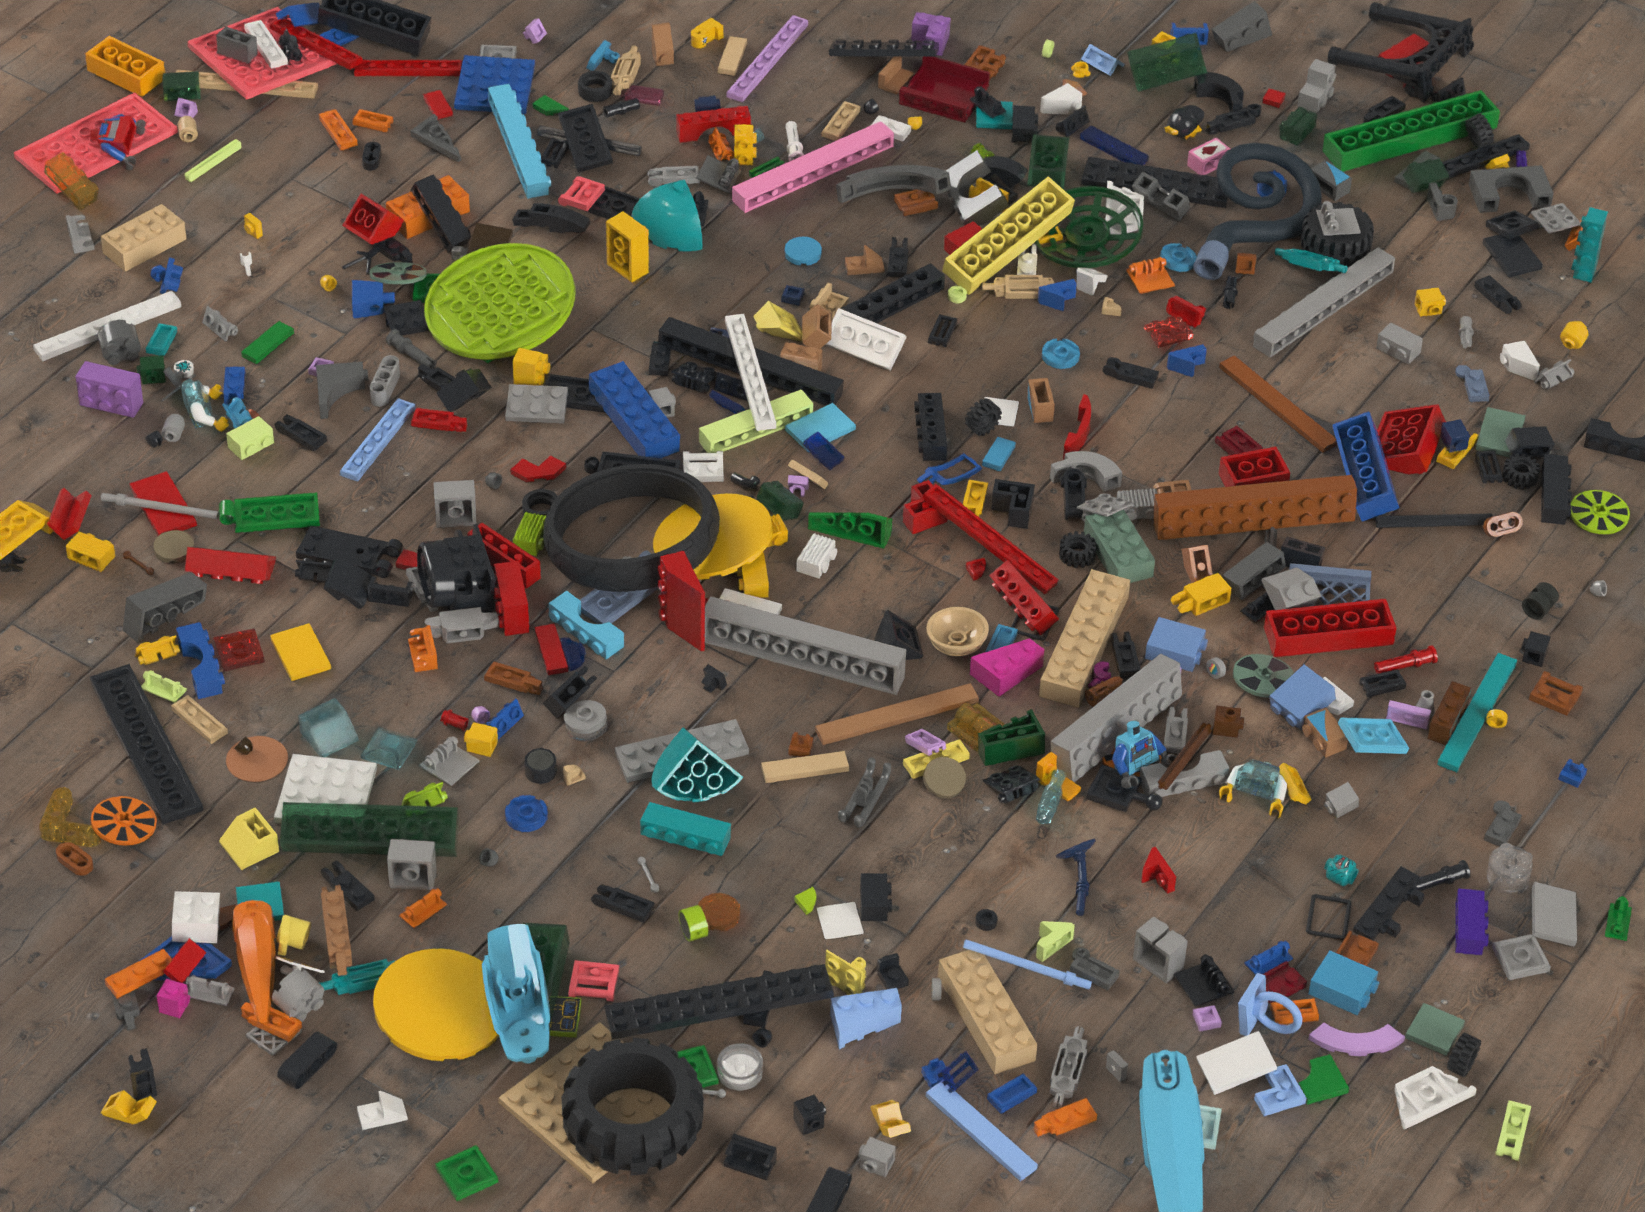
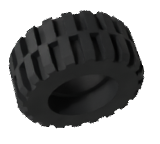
M1331 202L1333 209L1353 208L1361 233L1324 236L1316 210H1321L1322 204H1319L1316 208H1312L1304 217L1301 247L1305 251L1340 260L1341 265H1346L1349 268L1371 251L1374 234L1373 222L1368 214L1362 212V209L1359 207L1355 208L1349 203Z

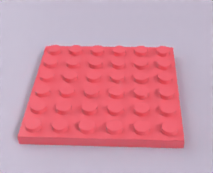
M276 7L226 27L247 33L244 24L261 20L279 45L281 35L270 29V23L278 19L275 13L281 9ZM223 28L187 41L188 48L246 100L337 64L298 44L302 53L300 61L290 59L288 65L270 68L257 49L258 55L249 63H244L217 53L216 35Z

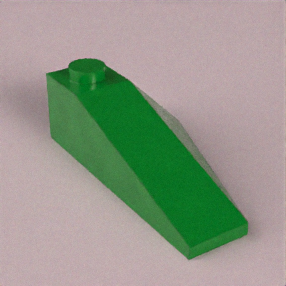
M810 512L808 515V530L884 549L892 534V518L872 513Z

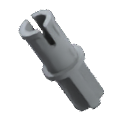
M1469 316L1460 318L1458 334L1463 348L1471 347L1474 331L1472 329V319Z

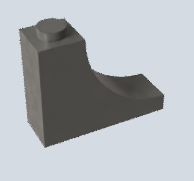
M363 361L316 365L320 418H328L331 406L341 396L355 390L365 389V381H368V370L363 369Z

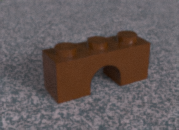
M1454 681L1451 682L1430 722L1427 739L1447 745L1455 731L1458 718H1462L1468 707L1471 687Z

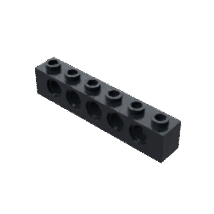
M930 263L842 307V310L874 323H879L944 290L945 275Z

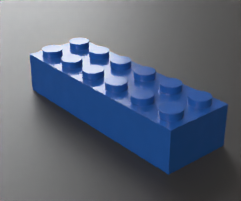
M624 361L589 374L590 393L603 406V410L638 456L663 458L680 451V434Z
M1368 411L1333 424L1346 475L1353 476L1357 487L1356 510L1361 521L1363 522L1399 509L1377 428L1370 412Z

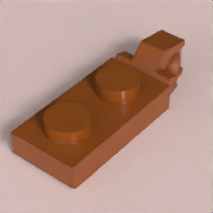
M493 662L484 675V681L520 692L540 695L543 690L542 681L531 676V672L501 663Z

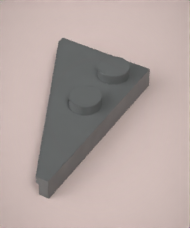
M435 114L410 131L411 137L457 162L461 161L459 150L453 146L452 139L447 131L444 130L443 125L439 124Z

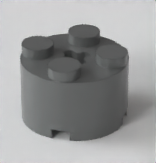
M114 320L106 323L102 331H98L97 337L102 355L110 365H116L123 360L134 361L139 357L138 353L140 352L141 345L134 324H128L126 320Z

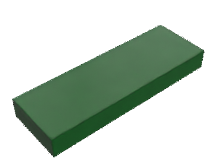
M278 321L241 352L242 357L258 364L293 335L294 328Z

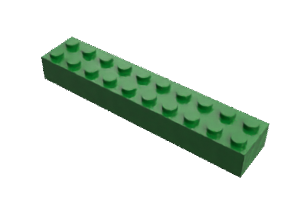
M1480 90L1327 133L1324 136L1322 151L1336 168L1344 172L1467 137L1466 119L1480 113L1487 118L1488 123L1491 125L1490 127L1495 129L1498 126L1500 110Z

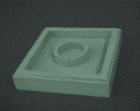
M1423 1003L1406 1032L1405 1038L1447 1056L1461 1032L1465 1020Z

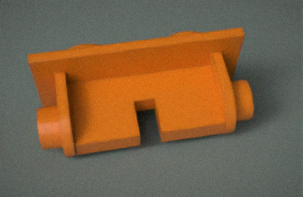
M715 127L709 136L708 142L716 159L720 161L723 159H733L734 152L729 147L726 135L719 133L717 127Z
M431 889L423 899L418 900L410 907L407 906L399 917L412 928H416L444 908L447 903L440 898L442 896L440 889Z

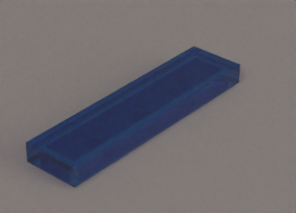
M1092 125L1080 133L1081 140L1123 162L1144 165L1149 161V155Z

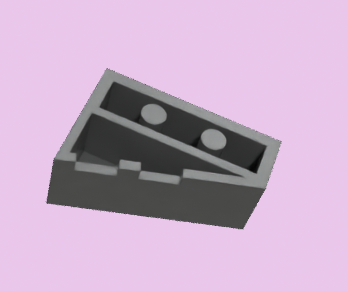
M1255 1L1212 28L1214 40L1226 52L1272 36L1267 12Z

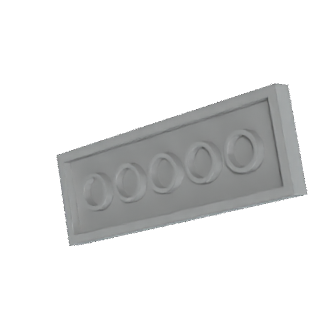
M736 719L687 730L723 760L749 754L748 745ZM678 733L615 747V755L626 782L629 783L652 777L658 759Z

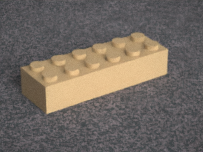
M967 950L939 959L938 978L941 979L942 985L993 1073L998 1074L1036 1061L1037 1043L986 956Z

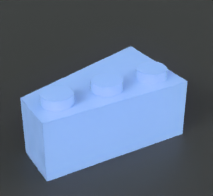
M897 988L831 998L830 1016L839 1049L855 1039L857 1041L864 1039V1035L873 1031L877 1033L901 1022L902 1005Z

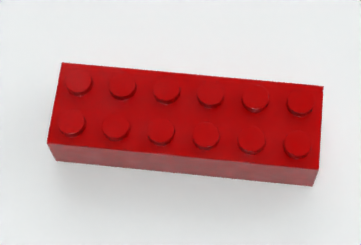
M1386 599L1266 611L1264 630L1273 657L1394 645L1397 629Z

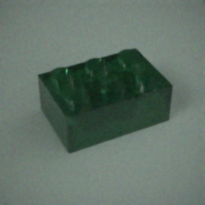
M1033 134L1028 186L1036 187L1049 177L1064 189L1069 150L1068 137Z

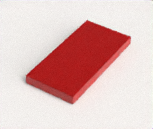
M167 471L129 483L135 498L187 506ZM141 507L157 536L167 531H184L197 526V521L193 515Z

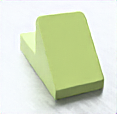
M1040 922L1039 936L1041 939L1037 943L1036 958L1043 962L1072 941L1075 925L1069 922Z

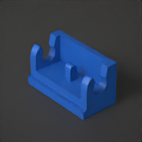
M1172 23L1170 34L1176 38L1175 45H1207L1209 30L1207 23H1203L1204 28H1176V23Z

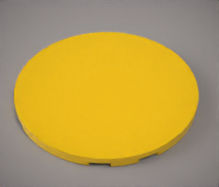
M739 494L712 495L720 516L719 533L709 555L694 569L698 580L710 579V576L720 574L725 576L738 571L737 568L744 564L749 565L763 553L773 534L772 520L763 504L751 497ZM687 504L673 511L664 519L655 533L653 539L654 552L657 553L670 548L689 536L697 527L701 516Z
M451 949L420 950L399 958L382 973L375 987L373 1007L379 1028L401 1050L428 1060L444 1061V1059L454 1058L461 1060L474 1056L476 1052L490 1047L499 1038V1034L494 1030L487 1003L482 972L483 961L469 954Z

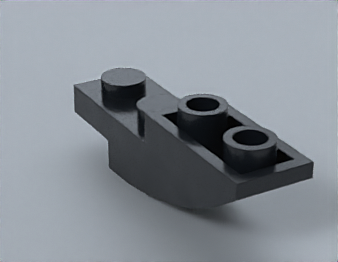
M533 203L531 209H518L512 219L514 226H549L550 232L582 233L586 231L590 224L588 217L576 211L543 203Z

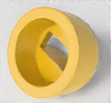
M922 117L907 118L908 125L911 126L912 130H917L922 126Z
M324 275L320 279V284L326 291H332L337 285V280L331 275Z

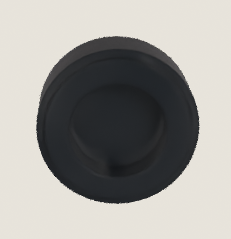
M990 909L980 910L976 914L975 924L983 931L993 930L997 926L998 916Z

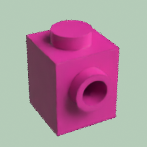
M169 979L165 980L157 994L159 1013L177 1018L182 1016L190 1002L187 984Z

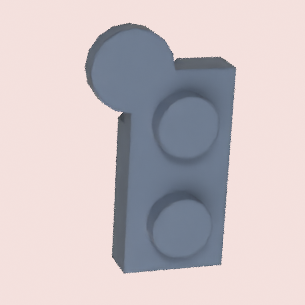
M1465 365L1457 366L1455 374L1459 378L1465 379L1464 384L1469 402L1489 401L1490 395L1483 370H1471Z

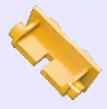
M176 635L172 637L163 636L156 642L140 644L135 651V657H138L139 664L148 665L159 661L158 653L161 654L163 660L177 656L180 649L178 644L175 645Z

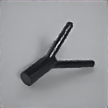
M374 246L368 252L357 251L358 255L363 256L342 266V269L351 267L366 259V274L369 275L371 258L380 252V248Z

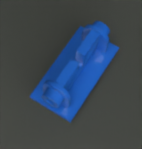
M515 698L511 703H506L504 708L496 714L497 716L486 722L485 725L497 728L499 740L524 716L518 700Z
M1279 941L1276 946L1259 955L1252 956V959L1244 964L1255 975L1257 973L1264 974L1283 962H1289L1293 959L1288 953L1290 945L1287 941Z

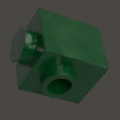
M164 355L140 357L137 373L142 377V384L166 383V374L163 372L165 370Z

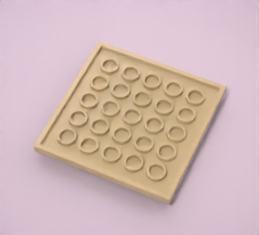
M600 1022L499 1097L500 1105L591 1183L597 1181L608 1171L602 1170L598 1161L592 1164L576 1151V1146L568 1140L563 1128L561 1096L564 1093L563 1085L569 1072L574 1066H578V1061L593 1048L597 1051L602 1050L605 1042L612 1041L610 1030ZM623 1089L604 1097L597 1103L595 1109L604 1117L615 1122L639 1124L658 1118L671 1105L654 1092L644 1089Z

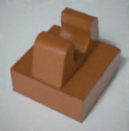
M1237 253L1236 273L1254 275L1256 254Z
M794 732L788 755L798 757L810 756L814 737H810L809 734L802 736L798 735V732Z

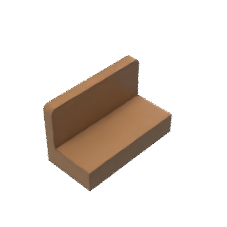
M894 56L879 73L878 88L898 94L900 88L905 86L913 77V72L902 69L901 56Z

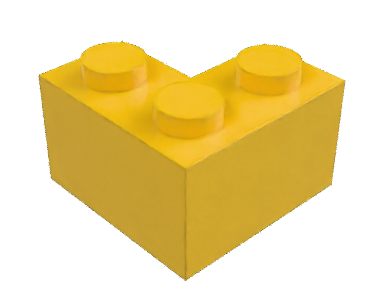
M519 348L513 359L514 384L543 386L544 377L546 374H549L551 364L548 363V354Z

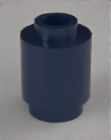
M716 95L694 99L695 112L721 109L720 99L716 98Z

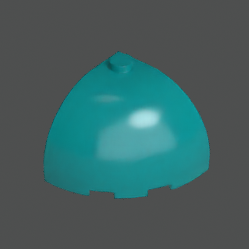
M685 179L658 186L646 193L636 203L632 211V217L648 229V239L653 241L654 245L667 249V247L677 248L678 251L702 250V231L699 215Z
M682 727L658 759L652 774V786L661 794L678 801L702 802L728 792L743 779V776Z

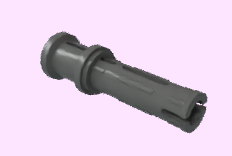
M397 329L389 332L386 337L388 345H393L399 353L407 354L421 365L425 364L432 369L436 367L437 361L415 347L411 339L400 335Z

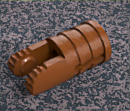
M1115 676L1086 690L1085 698L1092 707L1097 705L1122 685V678Z

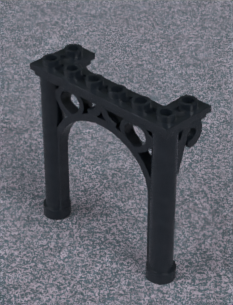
M1373 2L1369 9L1370 19L1423 29L1430 34V43L1422 51L1399 59L1380 58L1332 46L1328 52L1327 60L1329 64H1342L1392 75L1393 78L1406 83L1404 90L1409 96H1419L1421 102L1425 103L1434 91L1432 78L1448 62L1451 56L1459 51L1462 57H1466L1473 50L1474 41H1472L1473 26L1471 18L1460 22L1383 6L1382 3Z

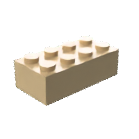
M161 204L102 235L103 254L126 272L186 240L185 222Z

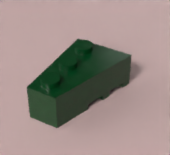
M1030 709L1026 711L1025 716L1020 718L1015 716L1010 719L1009 723L1003 726L998 724L978 733V754L985 766L1045 754V732L1033 710Z

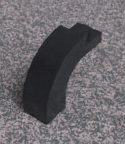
M1195 72L1193 87L1197 98L1214 97L1221 99L1228 105L1230 112L1243 108L1244 91L1235 80L1219 73Z

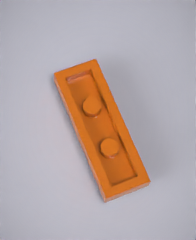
M336 109L319 114V120L340 150L358 146L356 137Z
M162 949L105 978V985L116 998H119L164 975L162 971L172 958Z

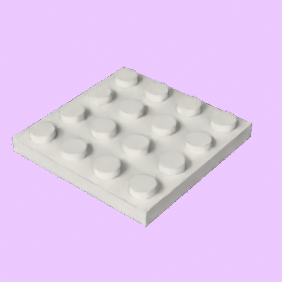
M292 754L274 815V822L360 832L377 771V763Z

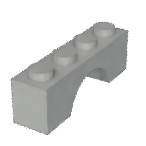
M1221 750L1200 754L1198 765L1191 770L1181 771L1167 790L1158 788V780L1167 770L1164 765L1158 763L1141 767V787L1146 795L1156 793L1164 797L1180 794L1186 791L1226 783L1230 768Z

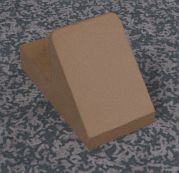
M864 245L863 256L845 257L847 275L885 272L882 257L866 245Z

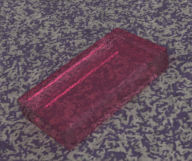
M630 85L625 94V101L637 98L640 103L660 106L664 90Z

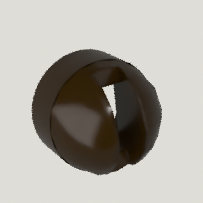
M245 736L234 749L241 755H248L253 750V744Z

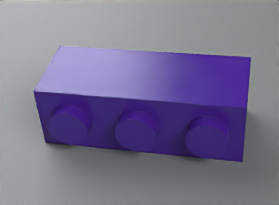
M1458 888L1455 901V953L1482 955L1483 948L1488 946L1489 934L1485 933V930L1488 929L1489 918L1485 917V913L1488 912V900H1485V891Z

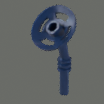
M1095 838L1075 845L1056 855L1057 859L1073 858L1074 862L1077 861L1079 881L1076 884V915L1078 916L1084 915L1086 897L1089 894L1090 886L1087 881L1085 860L1087 856L1085 852L1095 844Z

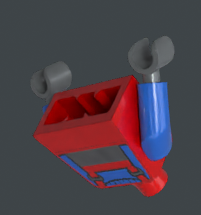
M118 114L112 118L103 119L100 129H91L90 138L91 140H97L104 152L120 162H125L124 167L127 170H132V164L136 163V159L133 156L126 157L125 155H129L135 132L137 134H144L146 122L144 120L136 122L131 116Z

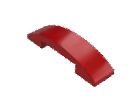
M1083 394L1078 409L1077 421H1080L1081 424L1077 434L1069 432L1064 444L1063 459L1065 458V453L1079 451L1088 438L1091 422V403L1086 394Z

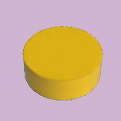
M1490 710L1486 716V723L1493 728H1502L1507 725L1508 715L1502 710Z

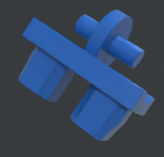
M170 257L167 268L158 265L153 267L150 272L151 277L156 282L162 281L161 294L166 293L167 289L177 292L181 281L180 277L183 267L173 265L175 259Z

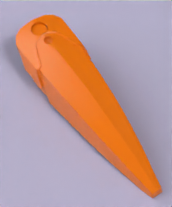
M250 900L238 904L233 910L232 931L234 942H236V956L249 1000L258 1022L265 1023L268 1022L274 987L276 961L274 938H276L275 921L271 906L268 903Z

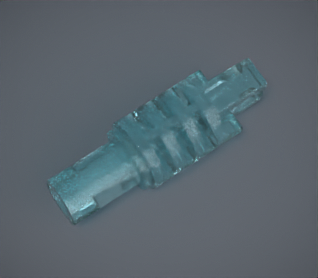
M1054 770L1050 783L1044 787L1036 815V821L1039 824H1049L1057 811L1063 794L1062 785L1066 778V773L1062 770Z

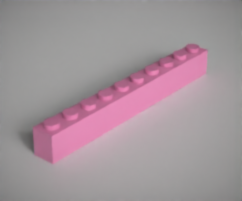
M881 121L733 186L732 202L744 213L892 148L894 132Z

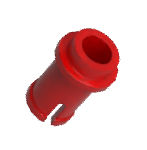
M444 710L440 721L445 726L451 725L465 731L469 718L452 713V710Z

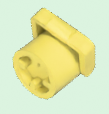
M284 915L277 934L276 942L279 943L278 955L286 956L287 946L303 950L309 937L311 922Z

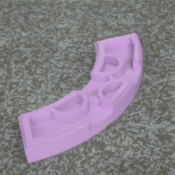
M1323 1023L1309 1034V1040L1316 1045L1332 1052L1336 1050L1348 1053L1349 1056H1367L1369 1053L1376 1052L1384 1053L1399 1046L1405 1039V1036L1389 1024L1369 1033H1348Z

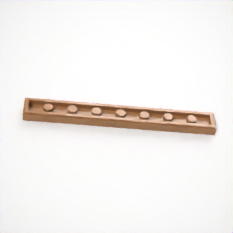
M970 683L816 725L815 731L822 745L975 704L979 702V697Z

